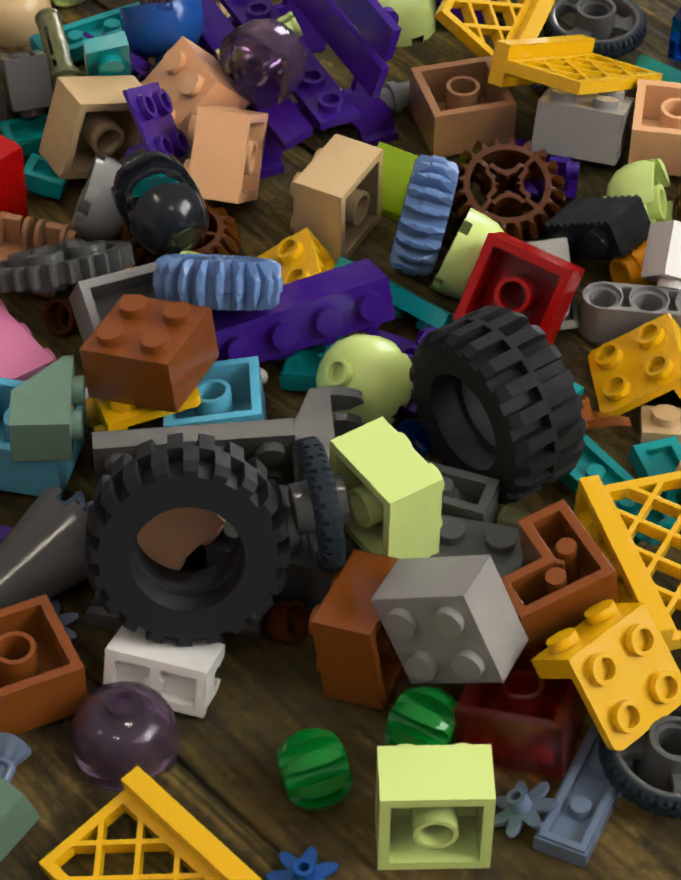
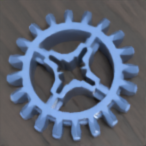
M421 154L415 159L389 258L392 268L412 276L417 274L427 277L433 272L458 181L459 169L456 163L436 155L428 156Z
M174 253L166 254L156 259V271H153V286H155V299L174 302L184 301L192 305L211 307L212 310L263 311L265 309L270 310L280 304V293L283 292V277H281V265L272 259L221 254Z

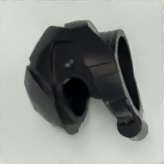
M144 147L121 158L119 161L122 167L115 175L111 194L121 219L135 242L146 253L157 259L166 254H180L183 250L189 251L198 243L202 234L208 231L209 216L206 203L194 180L181 162L172 153L168 155L160 151L146 152ZM164 174L179 182L164 183L150 188L137 200L133 210L131 209L132 192L135 186L149 175Z

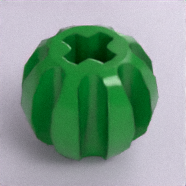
M426 685L408 688L397 698L389 713L385 726V741L388 746L398 744H456L463 726L462 709L451 695L440 688Z
M321 728L302 729L287 737L278 748L276 763L288 800L296 808L310 812L328 810L342 802L351 791L353 777L340 738L332 731Z

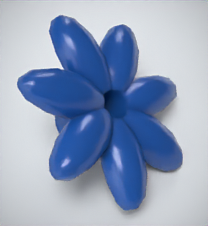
M313 846L307 848L302 857L298 859L288 852H280L279 859L285 870L269 872L266 875V880H328L326 878L337 872L339 864L334 861L317 864V850Z

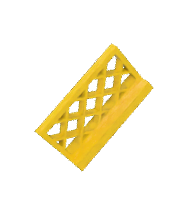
M442 0L434 18L478 57L491 55L493 58L494 50L485 43L483 35L491 37L494 48L496 41L538 38L555 0H517L518 3H511L510 0ZM451 8L461 10L465 23L461 22L450 12ZM474 10L482 12L486 25L478 24ZM495 12L502 13L506 26H499Z
M581 34L496 41L487 83L499 87L540 83L575 95L637 89L638 79L662 81L663 74L592 53L595 38Z
M681 471L603 485L599 475L579 478L573 512L615 569L619 603L645 602L669 651L681 649V630H677L671 618L675 609L681 611V584L674 593L654 584L652 580L656 570L681 580V564L664 558L671 546L681 550V535L678 534L681 530V505L660 497L664 491L681 488ZM630 499L643 505L638 515L635 516L617 508L614 501ZM653 509L677 520L671 530L645 520L650 511ZM637 532L662 542L656 554L635 545L633 538Z
M138 765L121 779L124 788L121 793L38 862L41 870L51 880H262ZM125 812L138 823L136 839L107 840L108 827ZM146 831H147L153 838H146ZM145 852H169L174 856L173 873L143 874ZM135 853L133 875H103L105 854ZM76 854H95L93 876H68L61 867ZM183 866L191 873H182Z

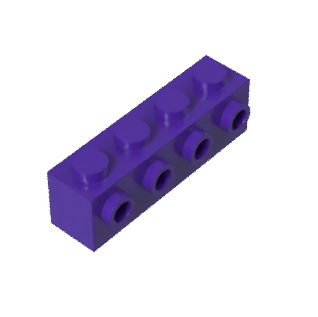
M366 258L284 284L283 292L280 293V304L270 310H212L219 349V357L216 361L258 356L259 363L267 360H283L291 357L295 351L313 345H330L336 342L338 337L353 332L376 330L381 326V323L396 319L388 276L370 259Z

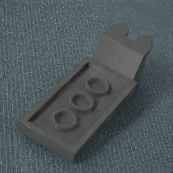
M349 387L309 388L295 420L294 418L91 432L96 486L102 475L109 474L112 476V463L123 454H129L133 459L137 456V445L150 439L154 440L156 446L167 444V435L183 433V441L195 442L198 440L199 433L215 436V445L219 447H225L226 443L230 441L244 448V461L247 462L250 458L256 457L267 468L268 479L276 480L277 484L287 486V484L295 482L293 446L296 440L309 436L317 437L322 442L330 462V440L334 439L336 435H343L362 426L361 417L349 412H333L349 410L364 404L363 394L361 391Z

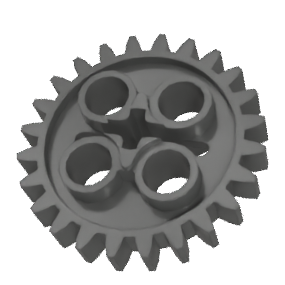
M73 239L55 242L50 246L43 245L31 250L9 254L7 260H0V292L32 290L34 294L66 290L70 285L75 287L78 281L131 268L132 265H135L132 244L130 241L125 240L85 242V239Z

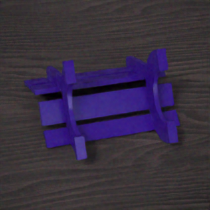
M201 0L204 13V31L197 45L216 57L218 61L216 49L240 39L248 34V29L254 26L258 29L290 11L296 18L303 33L302 37L270 52L271 56L265 59L296 98L297 103L291 101L259 58L229 74L248 99L249 105L254 111L269 113L260 179L284 173V165L281 162L283 151L289 150L312 136V127L316 125L320 130H324L345 123H351L357 128V140L373 146H377L379 141L387 143L399 139V132L395 129L392 111L384 100L379 97L389 69L386 60L392 59L402 30L398 25L399 16L393 8L382 7L377 0H283L282 3L275 5L270 0H219L231 15L226 17L213 0ZM327 43L354 76L351 87L341 89L313 53L326 50Z

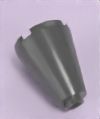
M50 485L45 489L0 543V609L44 594L51 599L89 580L87 576L88 562L85 560L87 514L74 500L65 506L57 499L56 496L63 491L57 486Z

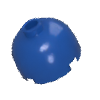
M177 0L163 4L150 3L126 7L120 10L121 28L126 33L129 47L140 56L155 57V65L162 60L165 53L175 45L181 36L197 45L204 31V13L201 0Z

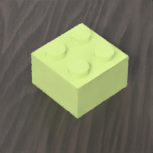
M383 416L330 440V466L333 475L341 474L350 507L351 525L344 526L343 528L354 542L365 552L398 559L428 558L438 553L440 528L443 524L441 517L442 492L445 488L444 479L439 469L434 464L427 463L412 447L408 437L402 432H397Z
M398 744L395 746H377L375 791L377 870L490 868L496 807L491 744Z

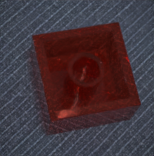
M524 647L504 683H466L454 709L456 743L491 744L493 766L563 779L588 710L572 679H540L531 659L543 650Z

